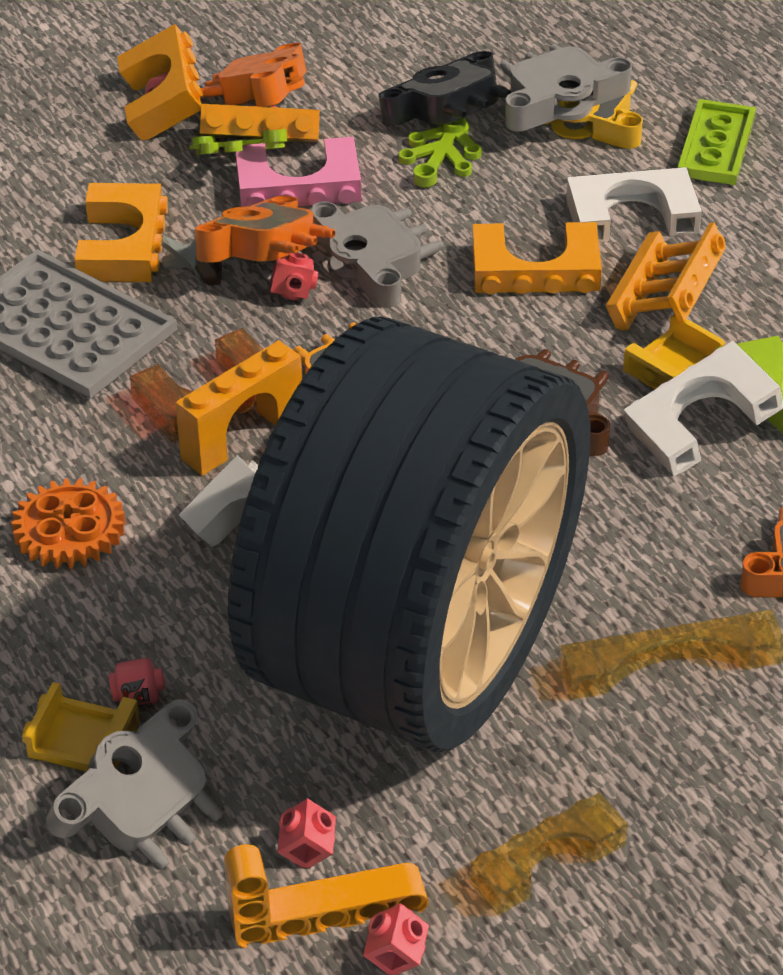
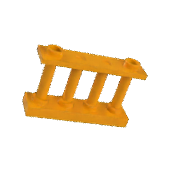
M715 222L708 224L700 240L668 245L660 231L648 233L606 304V309L616 329L629 330L637 314L640 312L672 308L678 323H685L726 249L725 239L719 233ZM691 254L688 259L668 261L670 257ZM681 272L679 277L657 280L660 275ZM670 291L668 296L647 299L649 294Z

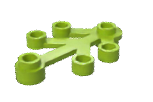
M461 118L451 123L440 124V127L411 133L408 136V143L413 148L400 150L399 162L404 165H411L416 162V158L432 154L427 163L419 164L413 170L414 183L419 187L429 188L437 183V170L445 156L454 165V172L457 176L467 177L472 174V163L465 160L454 147L453 142L455 139L462 145L464 156L469 160L479 159L482 155V148L467 134L469 132V124L466 118ZM441 138L439 141L426 144V141Z
M287 130L263 131V139L219 143L215 142V135L191 137L192 145H189V150L195 149L196 155L219 153V147H224L225 152L243 151L242 145L265 143V149L285 148L284 141H287Z

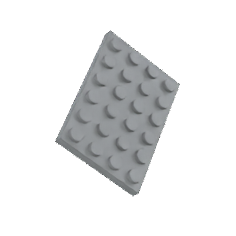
M38 249L0 276V350L90 399L178 330L176 319Z

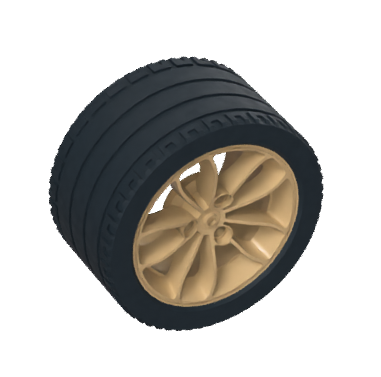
M383 316L363 320L337 337L307 371L284 408L260 459L241 516L229 577L228 625L233 650L245 674L266 686L283 691L434 752L451 750L472 737L498 707L530 653L553 601L571 549L586 486L591 436L587 403L580 387L575 381L568 377L542 370L536 366Z

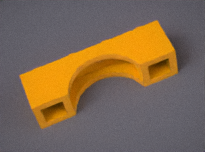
M201 104L200 135H215V138L230 139L238 137L263 138V131L286 129L287 141L318 143L320 110Z

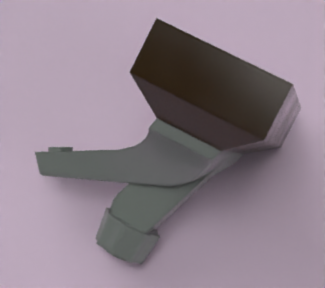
M165 235L162 237L161 245L171 252V254L165 255L162 258L165 269L189 268L196 274L198 279H202L207 285L221 284L223 260L219 262L198 261L196 259V238L190 244H182Z

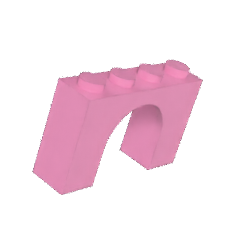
M354 137L324 139L325 166L318 172L304 177H288L274 172L267 163L265 143L242 145L243 151L235 152L241 207L251 206L276 196L297 197L298 206H313L322 201L333 204L361 202V177Z

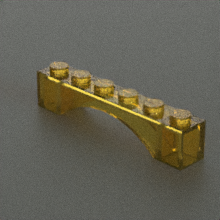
M772 609L750 612L725 618H715L707 621L560 645L559 669L570 699L574 700L607 694L619 681L631 673L648 665L667 660L685 658L711 659L731 663L746 669L783 663V633Z

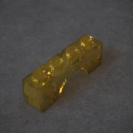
M599 792L588 799L577 801L570 809L557 816H550L544 819L540 825L523 834L514 835L507 843L496 849L485 851L478 855L471 862L470 884L496 915L499 916L530 898L531 871L540 861L557 854H574L596 862L626 845L628 823Z

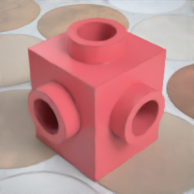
M297 252L274 260L270 278V292L281 294L282 297L289 300L308 299L309 290H315L318 280V271L314 270L313 259H308L307 255Z
M308 798L293 808L287 809L281 814L279 820L277 853L302 868H311L331 856L335 842L336 816Z
M402 904L378 912L369 923V933L363 956L389 975H398L419 966L426 947L425 941L429 925Z

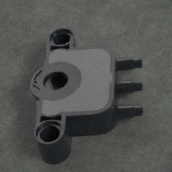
M479 51L446 65L422 69L416 72L412 79L380 92L378 97L382 123L387 126H395L415 118L431 124L451 123L481 109L488 108L499 100L498 97L506 98L512 92L506 87L497 85L493 53ZM433 76H444L437 79H429Z

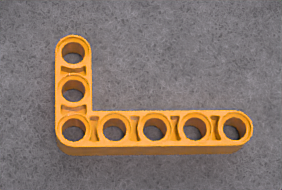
M250 844L235 846L224 857L228 910L237 945L242 948H246L249 943L259 941L262 944L286 940V936L301 933V936L325 932V928L340 925V928L365 924L364 920L372 919L378 912L385 911L398 904L404 905L411 911L418 909L419 913L423 912L429 903L419 869L412 863H401L269 890L261 854L256 846Z

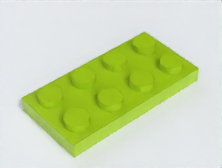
M699 99L677 168L686 167L691 179L736 185L755 120L756 107Z

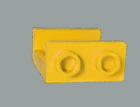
M675 314L670 317L669 330L648 346L642 348L632 343L625 348L623 371L651 388L657 389L661 384L670 381L688 367L711 355L717 347L725 346V341L686 319L685 323H678Z
M53 682L47 694L41 695L33 720L28 721L23 729L22 741L26 744L27 755L29 758L87 771L90 759L106 736L117 731H136L140 723L138 702L135 699L123 697L118 708L112 709L66 698L62 695L61 684ZM112 761L114 768L117 769L120 761Z

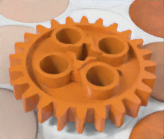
M68 478L64 479L61 486L51 481L50 489L38 486V495L27 493V502L19 501V510L13 511L14 521H11L15 545H19L21 554L28 553L31 562L40 557L41 566L43 567L50 561L54 562L55 569H58L62 563H67L69 569H73L77 561H80L85 567L88 564L87 559L90 557L99 562L101 560L100 552L111 554V545H119V536L125 534L124 525H126L122 502L117 501L116 493L108 494L107 486L96 489V481L90 482L87 486L83 485L81 478L77 480L75 485H70Z

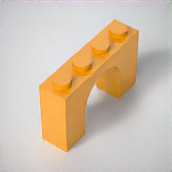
M176 24L117 56L119 73L133 90H140L146 87L147 82L151 78L169 72L159 86L125 106L127 124L141 141L149 140L201 111L200 97L203 94L197 84V80L200 78L194 67L196 58L191 51L193 42L186 31L181 32Z
M89 183L85 201L88 223L127 224L139 230L126 238L118 240H78L74 259L75 268L101 282H152L153 272H159V253L162 252V234L159 233H165V215L162 214L168 213V197L162 196L161 184Z
M597 222L565 223L564 253L553 260L545 262H529L513 256L505 245L504 223L473 224L472 248L475 293H589L591 291H600L602 267Z
M278 340L176 401L181 460L201 476L228 460L226 433L229 422L239 406L253 395H256L257 413L276 426L284 408L302 380L301 356Z

